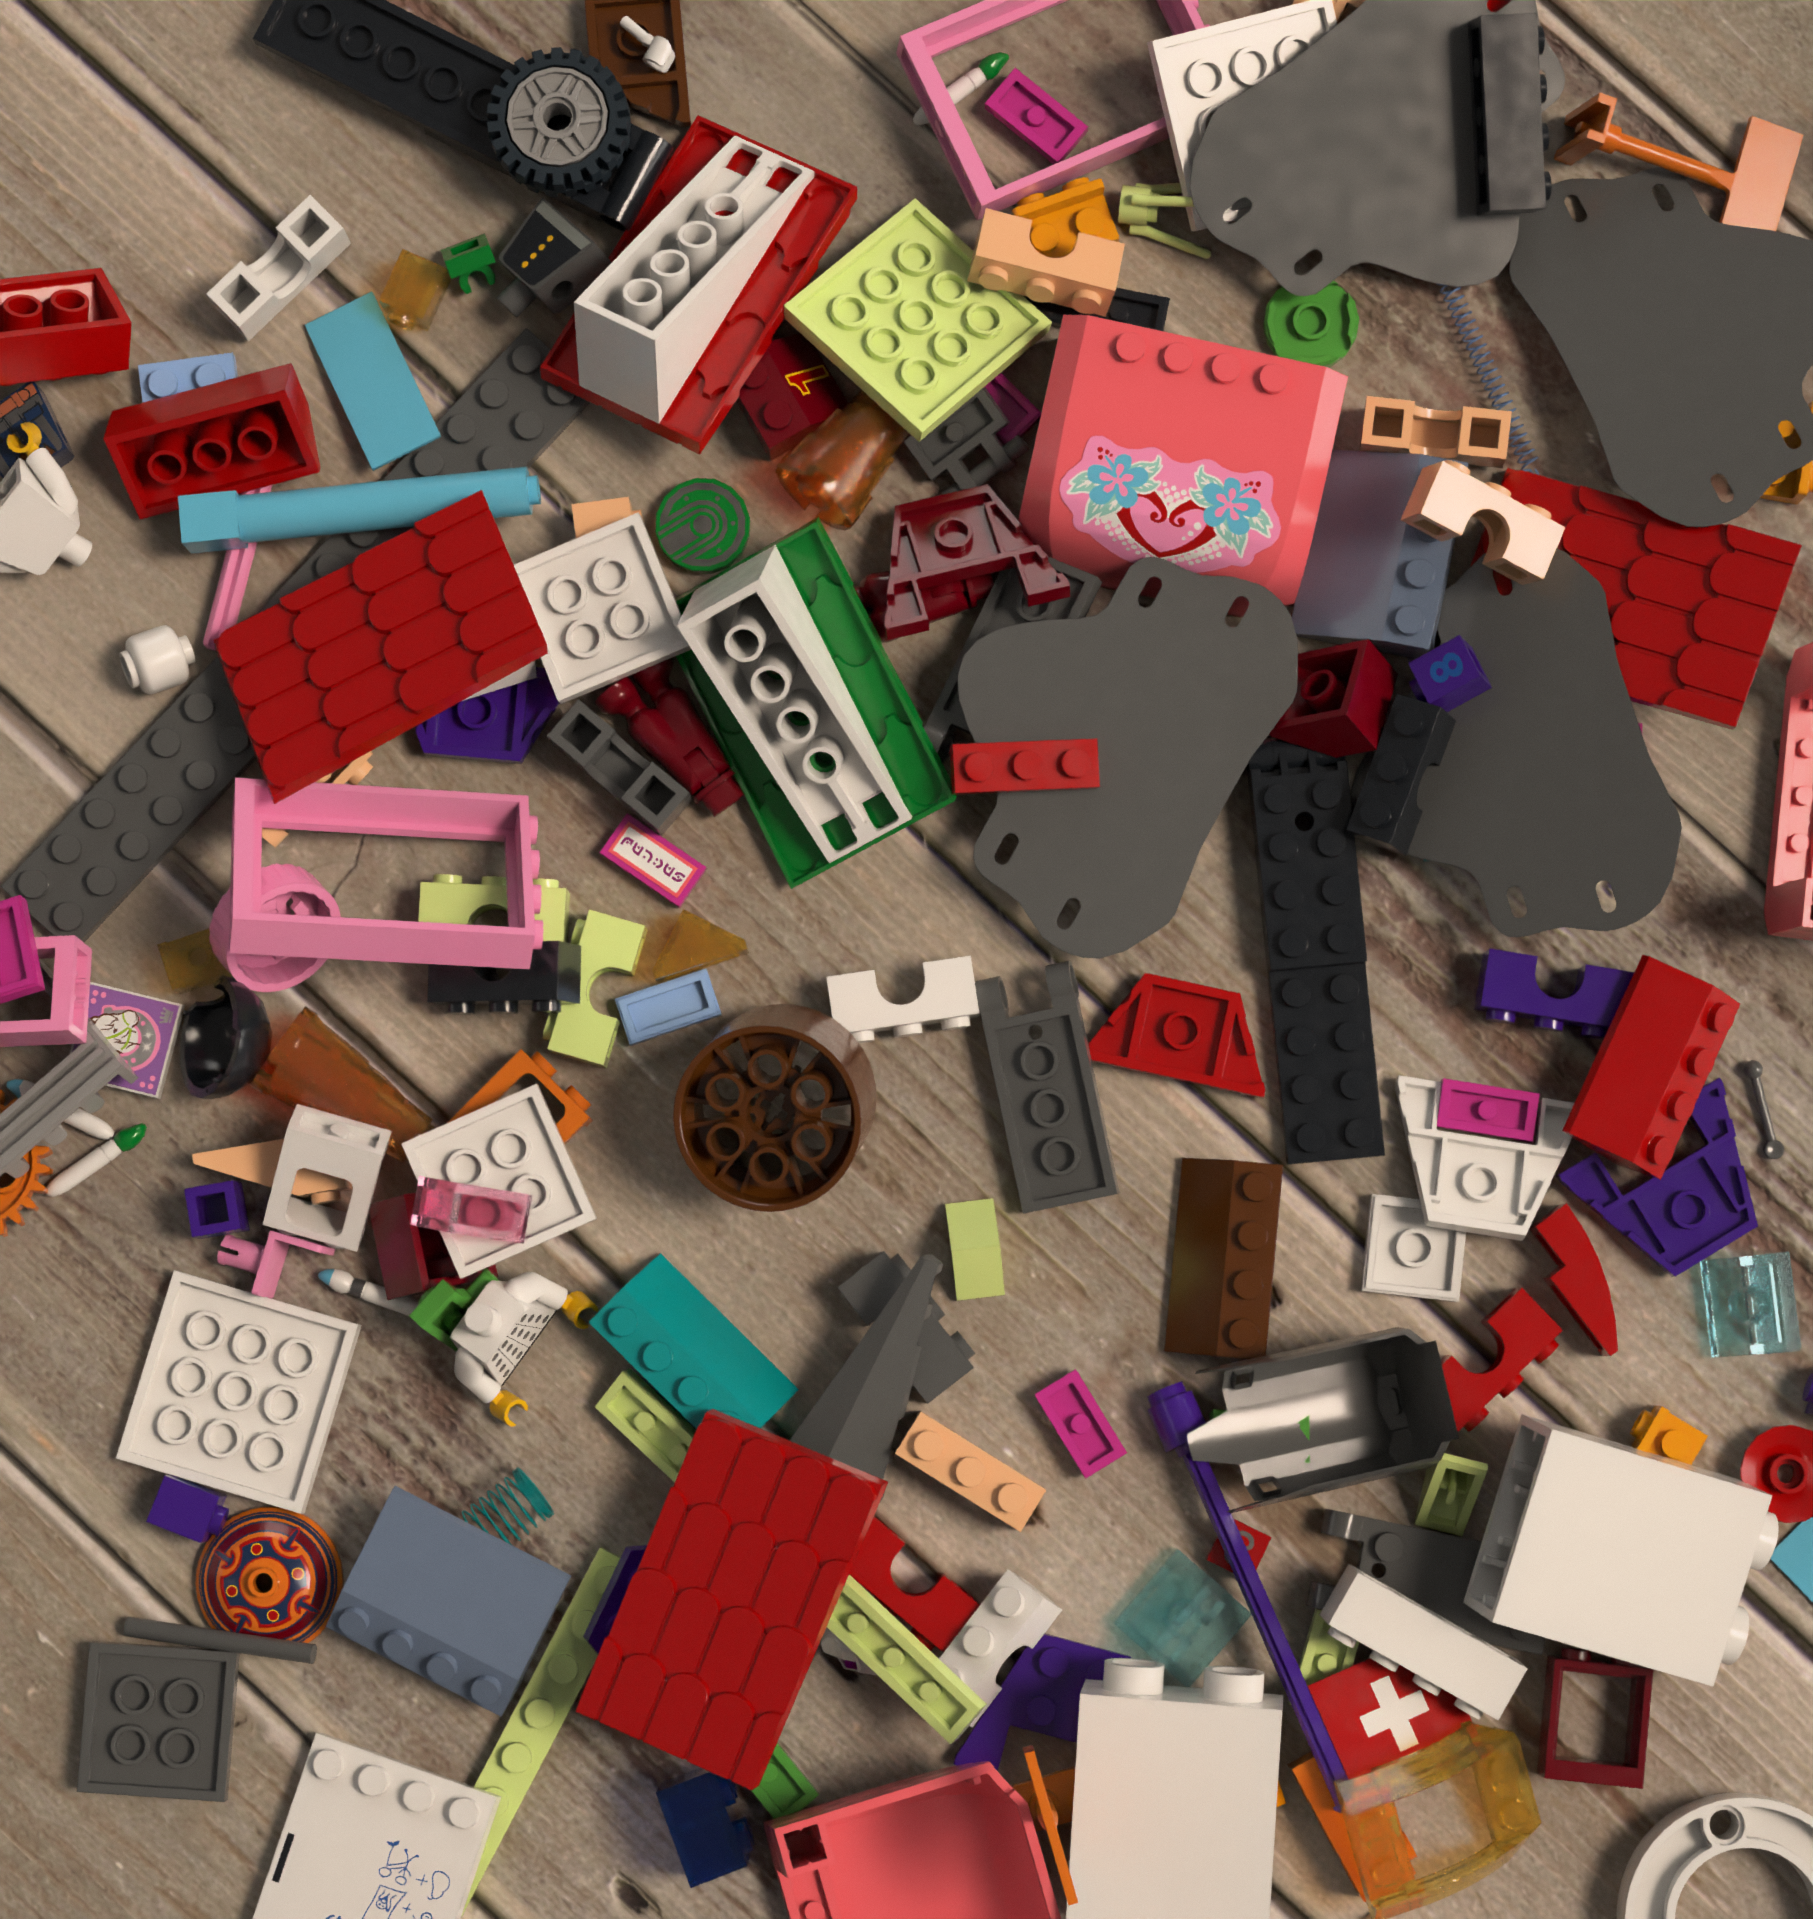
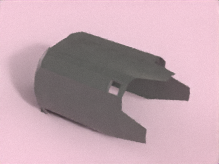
M1401 1327L1390 1328L1206 1368L1195 1373L1227 1370L1224 1372L1222 1388L1227 1411L1187 1433L1193 1461L1240 1464L1244 1485L1254 1501L1258 1502L1226 1511L1229 1513L1431 1468L1442 1459L1449 1442L1459 1439L1436 1340L1426 1342L1410 1329ZM1250 1372L1249 1382L1235 1385L1236 1375ZM1308 1415L1310 1441L1300 1429V1424H1298L1299 1421ZM1310 1455V1463H1305L1306 1459ZM1273 1481L1277 1490L1263 1492L1258 1485Z

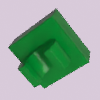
M485 233L440 250L451 279L458 277L460 287L466 294L472 292L468 277L474 271L483 272L489 285L495 284V274L490 264L496 261Z

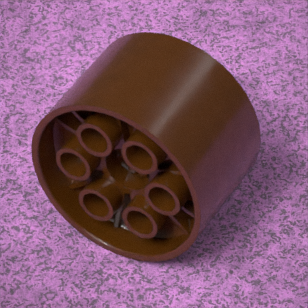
M772 1004L744 1012L725 1024L691 1061L680 1080L673 1111L674 1131L680 1152L695 1177L712 1193L733 1205L764 1212L785 1211L804 1206L818 1199L835 1186L843 1177L863 1145L871 1129L876 1110L874 1074L864 1050L853 1035L840 1023L817 1010L792 1004ZM739 1040L748 1061V1067L745 1071L725 1049ZM801 1041L819 1051L802 1072L800 1066L795 1065L792 1067ZM768 1054L776 1057L781 1063V1074L770 1076L760 1069L758 1063L759 1056ZM727 1078L736 1083L739 1089V1097L731 1100L723 1098L717 1090V1080ZM805 1080L819 1082L824 1088L825 1098L819 1101L807 1098L802 1092L801 1082ZM760 1093L758 1098H753L755 1094ZM780 1093H783L785 1095L782 1105L783 1110L778 1115H775L771 1122H767L771 1108L770 1102L776 1096H779ZM703 1104L710 1105L715 1110L724 1112V1115L705 1118ZM850 1105L851 1121L822 1117L824 1108ZM750 1113H754L756 1117L754 1123L750 1117ZM722 1127L733 1129L739 1136L740 1146L728 1148L722 1145L717 1137V1129ZM775 1129H781V1131L783 1132L780 1134H772ZM806 1129L818 1130L823 1134L826 1146L822 1149L809 1148L802 1139V1131ZM744 1150L752 1155L748 1168L736 1161ZM767 1152L774 1153L781 1159L783 1170L777 1173L768 1172L760 1163V1155ZM794 1155L808 1162L815 1171L801 1176Z

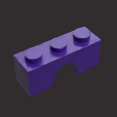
M1491 948L1483 953L1474 1010L1486 1012V1020L1514 1024L1515 1017L1534 1020V1028L1554 1032H1562L1563 1025L1581 1027L1582 1036L1604 1040L1634 972L1585 964L1578 969L1575 988L1568 998L1556 999L1542 992L1536 982L1535 972L1538 956Z

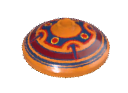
M279 1507L251 1509L226 1521L220 1535H212L206 1543L196 1570L198 1603L204 1618L212 1629L304 1643L314 1640L326 1628L344 1582L339 1552L327 1532L308 1516ZM261 1573H266L272 1578L273 1585L268 1592L259 1590L256 1585V1579Z

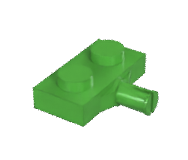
M486 1268L483 1269L482 1273L467 1289H456L442 1279L437 1286L428 1289L421 1296L418 1306L409 1316L422 1329L457 1352L458 1348L450 1339L452 1331L485 1286L492 1280H500Z

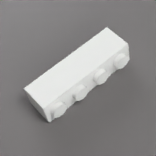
M1350 1564L1346 1567L1320 1613V1616L1331 1626L1327 1632L1330 1636L1351 1648L1358 1641L1373 1649L1369 1656L1371 1659L1396 1672L1399 1665L1415 1673L1412 1679L1415 1684L1438 1696L1441 1689L1457 1697L1454 1703L1456 1707L1479 1720L1483 1713L1499 1720L1528 1669L1513 1656Z

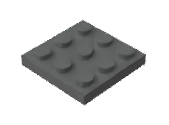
M100 1641L90 1642L77 1792L215 1802L227 1801L240 1653L202 1648Z

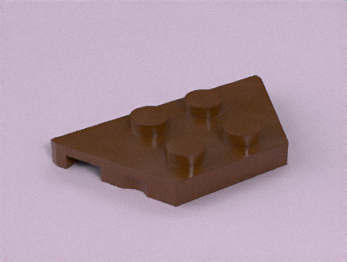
M584 0L589 56L591 55L598 59L604 68L607 66L614 74L624 91L628 106L680 127L690 128L691 116L680 0ZM628 16L652 36H661L669 41L675 53V59L667 73H660L644 63L643 57L648 48L643 46L641 42L620 26V21L623 17Z

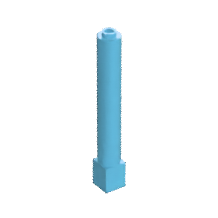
M526 466L239 495L236 490L178 496L181 543L193 554L248 548V543L414 527L415 522L480 490L483 491L494 518L532 515L533 505L541 504L540 484L538 475L529 476Z

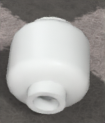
M167 625L132 635L126 640L125 651L119 653L124 674L131 688L139 687L148 695L185 683L189 678L188 665L195 663V655L187 636L178 637L175 631Z

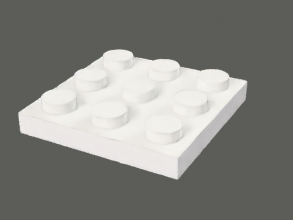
M639 512L514 564L547 643L548 654L540 658L560 704L691 650L677 627L682 615Z
M538 1084L401 1143L460 1279L597 1219Z

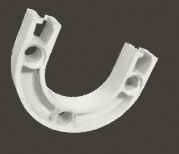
M1742 1792L1710 1795L1677 1808L1655 1824L1634 1850L1625 1868L1619 1888L1617 1919H1675L1677 1902L1681 1891L1696 1869L1720 1853L1740 1848L1767 1850L1783 1857L1794 1867L1804 1881L1813 1907V1816L1775 1798ZM1727 1810L1731 1817L1729 1829L1721 1835H1713L1709 1823L1711 1817L1717 1811Z

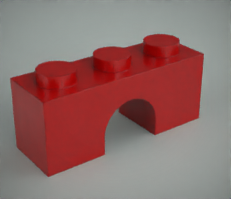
M1522 1287L1513 1289L1480 1321L1493 1335L1497 1344L1496 1358L1488 1369L1480 1373H1473L1466 1370L1452 1355H1445L1441 1359L1458 1432L1463 1427L1467 1432H1470L1479 1425L1489 1414V1411L1484 1407L1497 1394L1502 1398L1507 1397L1522 1383L1524 1377L1520 1372L1532 1360L1539 1365L1559 1346L1555 1338L1563 1331L1562 1328Z
M874 1516L849 1575L875 1595L874 1598L895 1618L899 1615L913 1627L910 1632L931 1652L935 1647L945 1652L981 1603L944 1573L931 1588L924 1592L910 1593L899 1588L892 1578L891 1564L894 1557L905 1545V1541Z

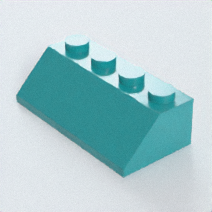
M661 1253L632 1278L589 1321L696 1429L702 1423L705 1413L711 1409L762 1428L799 1390Z

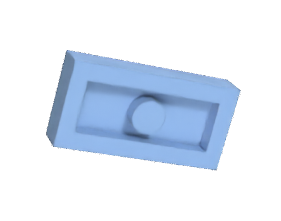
M233 352L138 365L142 403L238 377L236 357Z

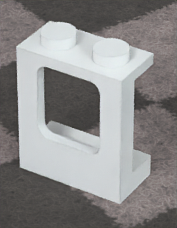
M297 1104L286 1129L262 1225L275 1228L286 1235H299L324 1242L331 1248L348 1249L357 1252L367 1227L370 1205L392 1131ZM306 1168L349 1181L353 1186V1192L347 1213L318 1204L312 1205L311 1202L291 1197L297 1171Z

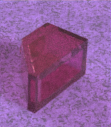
M419 1176L410 1225L524 1244L532 1195Z

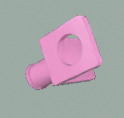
M271 1230L265 1246L227 1234L220 1246L236 1250L238 1255L218 1250L217 1261L220 1265H227L256 1274L251 1293L260 1297L273 1298L290 1244L332 1256L334 1255L335 1248Z

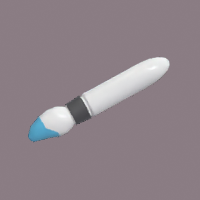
M14 1079L6 1084L7 1088L17 1098H20L35 1085L33 1082L22 1079ZM80 1108L63 1121L98 1139H112L115 1134L108 1123Z
M326 1269L318 1274V1278L340 1294L349 1293L359 1299L362 1298L365 1301L407 1316L418 1306L419 1299L411 1296L387 1300L385 1287L367 1282L366 1280L353 1278L350 1273L344 1270Z

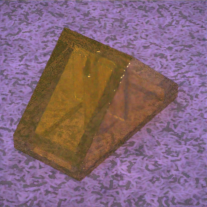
M683 909L652 971L656 982L659 984L747 955L749 951L744 939Z

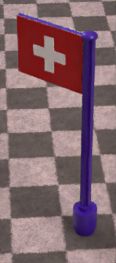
M1183 1381L1147 1396L1151 1406L1147 1411L1165 1452L1176 1451L1178 1457H1183L1336 1805L1333 1807V1810L1338 1813L1350 1812L1359 1805L1361 1795L1480 1742L1481 1740L1470 1715L1454 1705L1457 1699L1456 1696L1441 1689L1438 1696L1426 1691L1412 1681L1415 1673L1401 1665L1394 1672L1369 1658L1307 1686L1231 1513L1226 1512L1229 1511V1507L1209 1462L1193 1461L1187 1433L1206 1423L1193 1392H1187Z

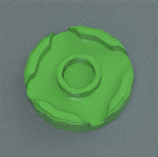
M1332 281L1317 294L1309 296H1296L1284 287H1281L1273 294L1266 306L1263 329L1267 345L1275 356L1330 368L1347 355L1355 342L1359 316L1353 298L1343 288L1339 287L1335 281Z

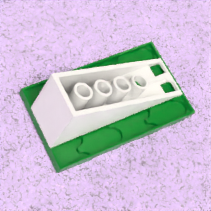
M819 517L675 598L682 615L677 627L691 650L676 657L731 769L736 773L735 777L791 889L954 802L957 794L952 795L951 779L922 726L923 722L885 652L881 638L853 587L854 583Z

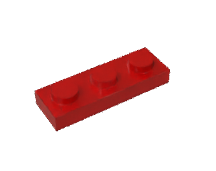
M1097 738L950 745L952 795L1097 789L1100 787Z

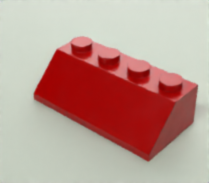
M102 268L0 279V386H12L17 383L41 380L55 381L65 377L89 374L103 375L113 371L129 370L132 322Z
M292 363L114 410L111 412L103 438L140 520L179 510L178 496L236 490L239 494L320 472V462L309 404Z
M1642 955L1562 1131L1618 1166L1661 1180L1668 1163L1673 1157L1675 1147L1685 1125L1693 1113L1695 1103L1705 1081L1713 1069L1715 1059L1725 1037L1733 1025L1740 1003L1710 983L1650 956Z

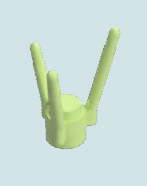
M1136 183L1135 186H1122L1118 223L1130 224L1129 234L1146 236L1204 259L1211 257V252L1208 249L1147 226L1148 222L1157 223L1159 206L1194 207L1192 197L1162 196L1165 194L1182 193L1180 183L1153 185Z

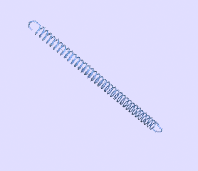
M1436 283V285L1443 286L1440 290V293L1447 294L1444 297V301L1451 302L1448 305L1447 309L1454 310L1451 314V317L1458 318L1455 321V325L1462 326L1459 329L1458 333L1466 334L1462 338V341L1469 342L1466 346L1467 350H1473L1470 353L1469 357L1477 358L1474 361L1473 365L1481 366L1477 370V374H1485L1482 376L1480 381L1488 382L1484 387L1485 390H1492L1488 394V398H1496L1492 402V406H1500L1497 409L1500 410L1507 404L1511 403L1513 400H1509L1507 402L1494 405V403L1503 396L1509 394V392H1505L1497 396L1490 395L1499 388L1505 386V384L1493 388L1486 387L1490 385L1492 382L1501 378L1502 376L1500 375L1489 380H1483L1487 375L1497 370L1498 368L1496 367L1485 372H1479L1483 367L1493 362L1494 359L1481 364H1475L1479 359L1486 356L1487 354H1490V351L1481 355L1471 356L1478 349L1486 346L1487 343H1484L1477 347L1468 348L1469 345H1471L1476 340L1482 338L1483 335H1480L1473 339L1464 340L1469 334L1478 330L1480 327H1477L1469 331L1460 332L1464 327L1476 321V319H1473L1465 323L1457 324V322L1460 319H1462L1468 314H1471L1472 311H1469L1461 315L1453 316L1454 313H1456L1459 309L1467 306L1469 303H1465L1458 307L1449 308L1454 302L1463 298L1465 295H1461L1454 299L1446 300V298L1450 294L1461 289V287H1457L1456 289L1442 292V290L1448 285ZM1513 408V409L1508 410V411H1512V412H1513V411H1515L1517 408ZM1517 416V417H1515V418H1512V419H1511V423H1512L1513 421L1519 419L1520 416ZM1524 424L1510 428V430L1512 431L1509 432V435L1517 429L1523 427ZM1528 432L1522 433L1517 436L1509 437V439H1514L1510 443V446L1518 447L1514 451V455H1522L1521 457H1519L1517 462L1526 463L1522 466L1521 470L1530 471L1531 473H1533L1531 469H1524V467H1526L1528 464L1535 461L1539 457L1537 456L1525 461L1520 460L1527 454L1534 451L1535 449L1533 448L1525 452L1516 453L1520 448L1530 443L1531 440L1521 444L1512 445L1515 441L1525 436Z

